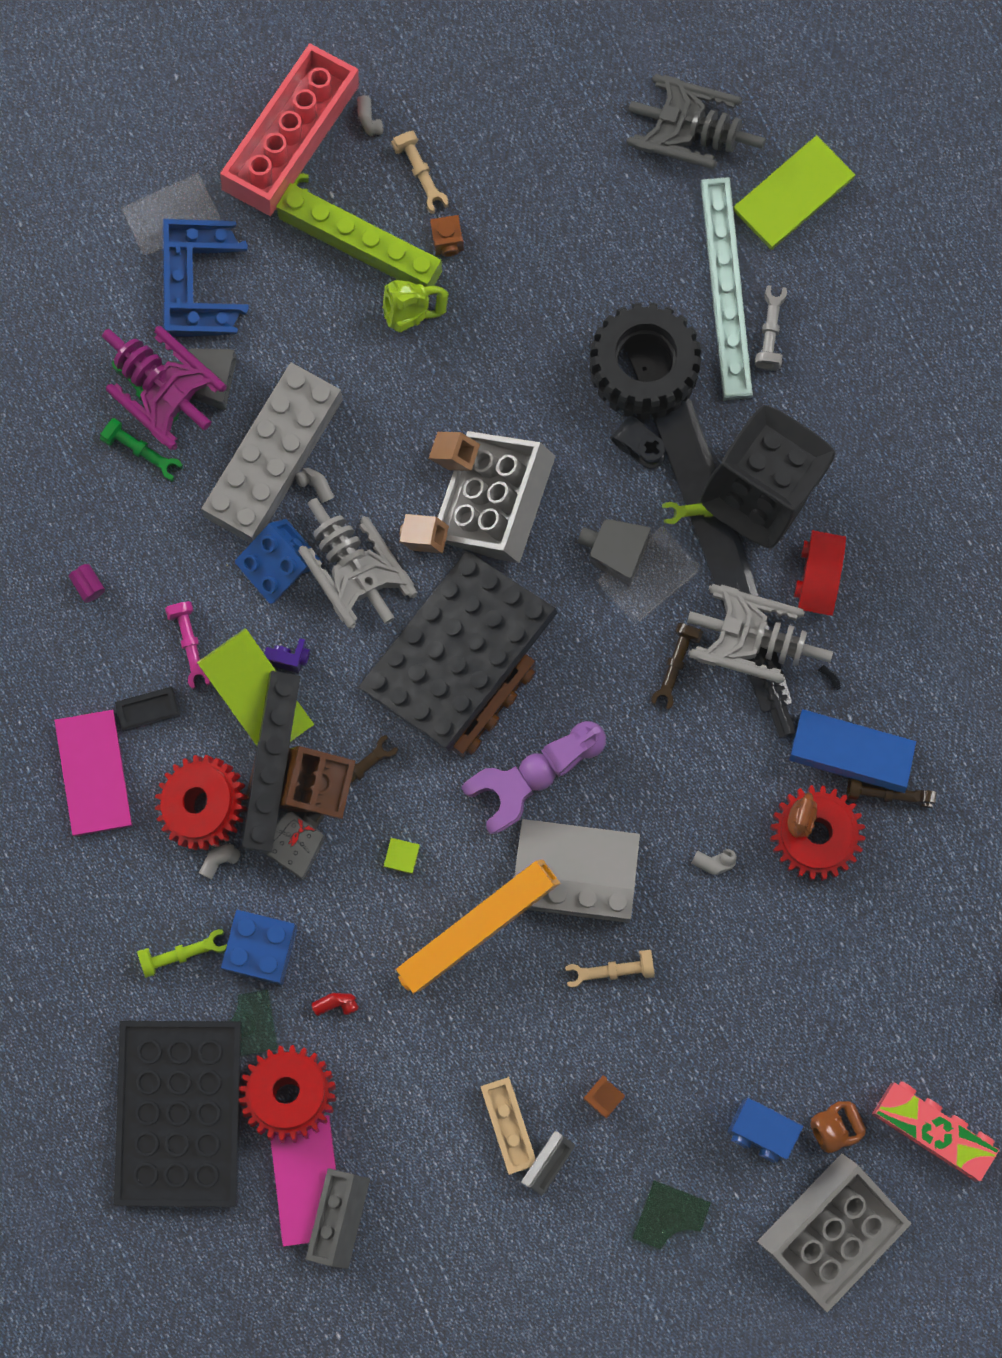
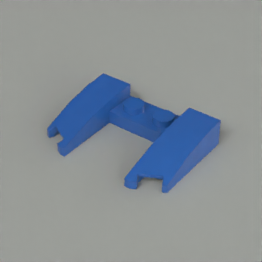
M163 219V328L173 337L215 336L237 333L238 328L233 326L240 313L247 314L248 304L193 303V254L244 252L248 250L246 241L238 243L231 230L237 225L235 221Z

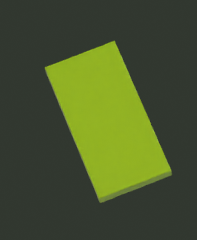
M816 135L733 207V211L772 250L855 178V174Z
M244 628L199 660L197 664L252 741L258 746L269 674L271 671L276 670L248 630ZM298 701L296 702L290 742L314 725Z

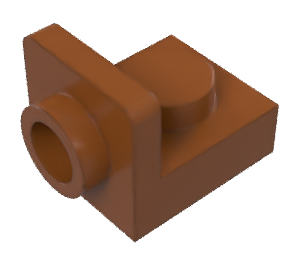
M458 215L430 219L436 255L442 254V256L450 257L457 255L460 251H464Z

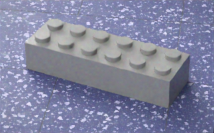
M290 362L201 508L204 517L251 543L268 525L294 482L296 473L300 472L343 401L341 389Z

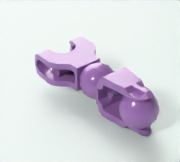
M580 722L572 728L569 735L547 744L541 750L542 753L528 755L522 760L519 770L516 766L508 771L485 768L467 780L461 789L469 797H475L486 791L496 792L499 795L501 801L500 808L486 823L488 832L490 834H497L520 820L526 799L534 794L532 790L541 791L548 788L553 783L556 774L558 777L564 776L584 758L598 756L606 745V734L604 729L595 722Z

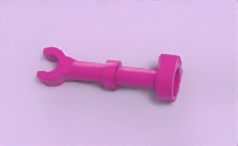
M187 601L167 606L165 610L168 620L178 619L183 638L180 642L182 649L186 650L191 671L188 676L189 686L192 689H196L194 680L197 676H203L206 685H211V682L197 664L200 660L197 649L199 641L198 637H194L189 615L194 611L192 602Z

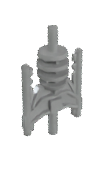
M317 498L310 500L307 505L320 523V526L313 533L316 541L322 540L319 544L322 552L330 551L326 555V559L330 563L339 561L331 570L332 578L326 569L321 568L322 563L320 560L315 559L316 553L312 548L308 549L307 546L302 545L299 547L298 552L333 604V609L340 620L344 621L348 629L355 628V621L358 618L351 608L356 601L368 597L385 624L393 621L395 617L380 596L378 590L382 588H399L404 596L408 595L410 598L417 597L418 592L414 588V583L406 571L401 568L369 517H362L359 527L363 533L368 535L367 540L374 544L373 549L376 553L371 550L365 552L363 549L356 550L360 546L361 541L358 536L351 537L355 530L350 525L344 526L346 519L341 515L330 519Z
M712 584L708 590L713 594V598L724 601L726 609L725 620L691 611L689 613L687 623L721 632L719 639L708 649L696 646V649L692 648V650H689V658L696 659L697 662L721 666L780 684L785 681L784 674H781L780 669H768L766 665L757 666L755 662L747 660L755 658L756 654L759 653L760 647L768 649L766 653V659L771 660L774 651L781 653L778 662L784 664L786 656L794 657L792 666H798L801 655L828 663L831 662L833 651L805 644L806 631L802 630L800 637L792 636L795 626L789 625L787 634L780 633V622L775 623L773 631L766 629L767 616L761 611L766 613L776 612L777 616L786 615L788 619L796 621L797 617H804L805 612L801 608L744 593L736 588L725 585Z

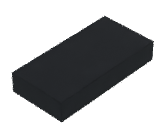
M173 687L115 702L123 732L180 716Z

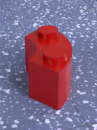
M812 530L810 540H804L801 551V558H806L802 581H796L794 597L799 598L798 608L803 609V611L833 616L844 561L846 536Z

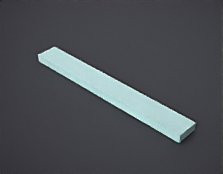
M730 177L701 180V192L723 400L752 398L753 392Z

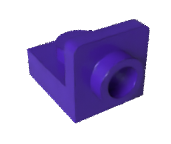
M299 638L295 654H292L289 648L275 645L274 649L266 647L264 654L273 667L299 673L301 665H307L310 649L306 648V640Z

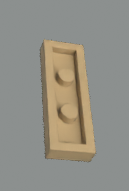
M507 1077L480 1086L508 1174L530 1168L536 1158L510 1078Z

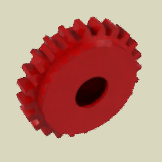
M194 755L193 762L184 758L183 767L174 764L173 769L175 772L173 774L167 772L164 774L168 779L166 784L159 783L158 785L163 789L162 794L155 795V798L161 800L160 805L155 806V810L162 812V815L156 819L158 822L166 823L161 830L165 833H170V840L178 841V845L185 848L188 846L192 850H197L198 847L208 850L209 843L211 846L219 847V839L229 841L227 833L229 831L237 833L238 830L234 826L235 823H243L244 821L239 816L240 811H247V808L241 805V801L248 799V797L240 793V790L246 786L244 783L236 782L241 775L237 772H232L233 766L227 763L224 764L223 760L214 759L208 755H205L204 758ZM205 792L207 804L201 812L197 813L195 801L201 793Z
M812 785L809 786L808 793L813 795V800L817 803V819L815 822L826 826L829 832L828 842L815 844L808 837H794L788 830L787 822L791 807L805 795L801 788L797 790V798L791 794L786 797L788 805L782 802L779 804L778 807L782 814L776 812L773 814V818L778 821V824L770 825V829L776 831V834L770 837V841L778 843L773 852L782 853L783 856L779 862L788 861L790 863L787 869L789 872L797 868L799 869L798 877L800 878L806 872L809 873V880L811 881L814 880L816 874H820L821 880L825 881L827 873L830 872L833 878H836L838 876V868L846 872L849 869L846 862L854 864L857 861L853 853L860 854L863 850L857 843L865 841L866 837L859 835V832L865 829V825L857 823L862 814H854L852 812L856 804L847 805L845 803L848 797L846 794L839 799L836 797L837 789L834 788L828 794L826 793V787L822 785L819 792H815Z
M294 1045L290 1046L289 1052H285L283 1047L279 1046L277 1054H273L268 1049V1057L266 1059L258 1055L256 1058L259 1064L257 1066L248 1065L251 1075H242V1079L247 1086H240L239 1091L246 1096L240 1098L239 1103L241 1106H248L242 1110L244 1117L252 1116L248 1123L251 1128L257 1124L259 1125L256 1131L260 1136L267 1131V1137L270 1141L278 1135L281 1143L285 1142L286 1136H290L293 1143H296L297 1135L302 1134L305 1139H308V1130L312 1129L318 1133L317 1123L319 1121L324 1124L328 1122L324 1114L325 1112L333 1113L334 1111L333 1107L328 1103L336 1101L335 1094L329 1093V1091L336 1089L335 1082H327L333 1078L331 1071L323 1072L327 1065L325 1061L317 1064L318 1056L316 1053L307 1057L308 1052L304 1047L300 1053H296ZM285 1085H295L300 1089L298 1097L291 1103L283 1104L276 1100L277 1091Z

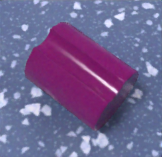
M90 564L79 566L68 576L85 603L97 599L105 592L104 586Z

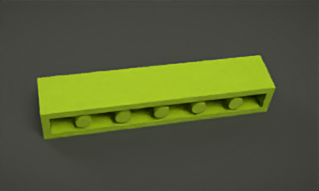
M292 183L289 184L276 206L280 220L397 280L422 284L424 287L434 286L442 273L441 259Z

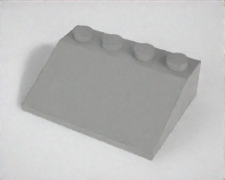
M467 431L466 436L480 443V447L472 471H453L438 515L440 520L449 525L445 543L494 559L520 563L556 456L541 442Z
M522 819L514 877L533 862L543 859L561 883L527 910L629 923L632 914L640 834Z
M841 1153L757 1242L828 1312L911 1225V1222L858 1164Z

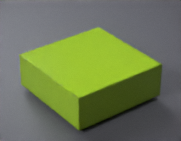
M391 838L384 868L413 875L420 844Z

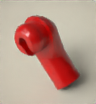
M331 993L311 1004L317 1016L337 1007H342L345 1015L352 1014L359 1008L355 1001L357 998L348 993Z

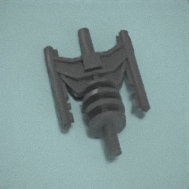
M653 75L652 80L653 83H656L655 87L664 89L667 92V100L663 109L631 101L629 105V112L658 120L656 127L646 136L635 134L634 137L630 136L626 140L628 146L635 147V149L644 152L657 153L714 169L717 167L716 160H713L714 156L709 154L702 156L698 151L691 153L684 146H690L693 141H697L699 135H701V145L704 147H708L713 139V150L717 151L722 149L724 143H726V152H733L738 142L763 149L766 143V138L741 131L742 120L738 117H735L732 124H730V114L724 112L718 121V111L710 110L705 118V104L700 100L707 102L714 100L718 105L724 103L726 107L734 109L735 106L742 104L743 100H741V97L684 82L679 78L668 75Z

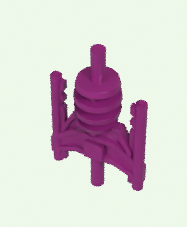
M162 326L155 327L154 333L156 336L154 338L161 344L165 343L167 350H173V355L183 364L168 361L165 365H162V359L158 354H153L154 351L149 346H143L142 341L132 339L125 343L112 330H105L102 338L118 352L115 356L114 364L119 370L122 369V374L127 379H131L135 386H142L143 391L140 396L144 407L136 400L132 401L129 393L124 394L123 388L117 383L115 385L108 384L106 391L142 423L155 438L171 451L177 449V443L175 442L177 438L170 430L174 417L181 410L201 429L206 430L209 428L212 422L192 405L189 400L196 391L207 386L215 393L217 391L224 392L226 385L216 374L203 365Z

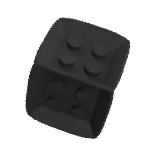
M762 405L747 421L729 447L722 463L711 475L702 492L701 504L713 516L756 544L771 549L778 544L805 505L810 493L827 472L835 457V451L823 438L776 408Z

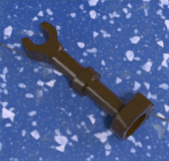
M684 623L677 624L675 633L679 636L672 658L669 657L666 663L669 667L661 689L656 691L651 698V704L655 705L658 697H666L668 699L666 710H670L673 706L674 700L671 693L679 671H682L685 666L683 660L690 641L699 643L703 634L701 629Z
M387 735L379 738L377 747L359 763H355L351 783L356 779L360 781L365 777L364 773L377 762L383 759H391L397 755V747L391 751L383 750L382 745L389 739Z
M848 778L846 795L848 797L845 802L856 803L861 795L883 798V802L891 803L892 800L910 802L925 808H932V804L936 803L937 792L906 790L905 793H901L876 785L863 784L862 781Z

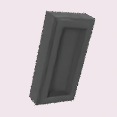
M554 1131L521 1182L540 1196L544 1195L575 1148V1144L562 1134Z

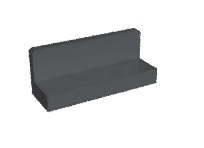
M330 1168L327 1169L305 1260L337 1268H349L370 1178Z

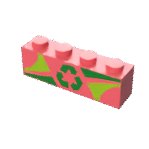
M902 1081L899 1085L895 1082L891 1083L872 1115L973 1181L980 1182L999 1152V1149L993 1146L995 1141L982 1132L976 1135L967 1129L969 1124L955 1115L949 1118L941 1112L943 1107L933 1100L927 1098L924 1102L915 1096L916 1090Z

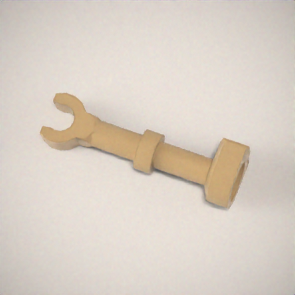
M408 131L393 138L391 144L396 154L406 152L413 166L412 172L415 178H419L428 198L427 209L433 214L435 213V208L432 203L435 200H440L446 208L448 207V198L435 187L428 173L430 168L427 163H423L415 147L418 138L414 131Z
M639 951L640 961L616 964V961L608 962L606 966L580 968L575 964L567 965L565 967L566 971L573 970L578 973L576 981L567 982L568 987H578L583 981L607 977H610V980L618 979V976L642 973L645 979L653 978L655 973L652 951Z

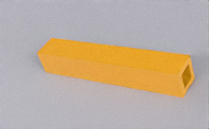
M543 859L533 862L396 968L399 973L398 979L406 990H411L413 994L422 991L560 885V881Z

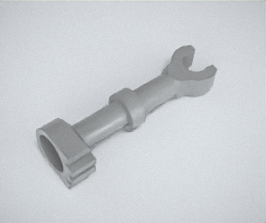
M768 285L765 290L764 297L768 303L766 323L763 324L762 333L764 334L762 352L756 354L755 366L760 369L777 371L781 368L783 355L774 353L776 336L779 335L780 326L778 325L780 305L784 303L787 296V289L785 287L782 288L779 297H774L771 294V285Z

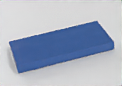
M802 709L789 761L905 793L916 741Z

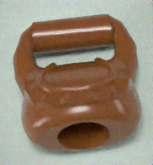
M807 792L803 798L797 800L789 812L788 830L796 838L809 837V834L812 833L814 822L817 819V803L813 800L811 793Z
M849 1101L834 1103L826 1111L815 1114L810 1121L812 1132L819 1146L827 1153H834L842 1147L857 1144L865 1136L866 1127L855 1104ZM842 1108L856 1134L855 1136H849L848 1130H846L841 1120L842 1117L838 1114Z

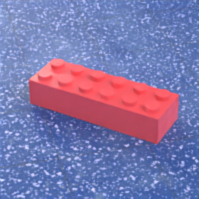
M309 43L221 171L222 191L271 217L289 184L295 182L358 89L359 69Z

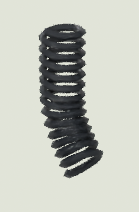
M822 665L818 671L828 677L832 682V686H834L832 688H837L836 690L841 689V683L837 679V674L825 665Z

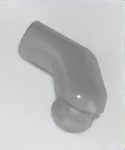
M367 95L358 97V118L366 134L372 137L375 134L381 135L383 133L382 120H372L371 98Z
M303 468L301 472L296 473L295 480L300 487L308 484L314 487L321 503L334 498L323 474L311 468Z
M224 844L212 849L208 853L199 874L212 880L219 864L225 862L235 864L240 858V851L234 848L232 844Z
M730 849L723 850V853L713 857H709L697 850L691 864L712 875H719L731 870L736 865L737 856Z

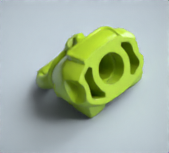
M393 280L385 286L384 319H386L391 329L401 333L412 326L419 325L425 318L439 317L446 313L448 292L439 286L424 287L422 284H414L410 281ZM437 294L435 310H428L429 295Z

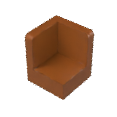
M603 1075L582 1100L606 1120L625 1095Z

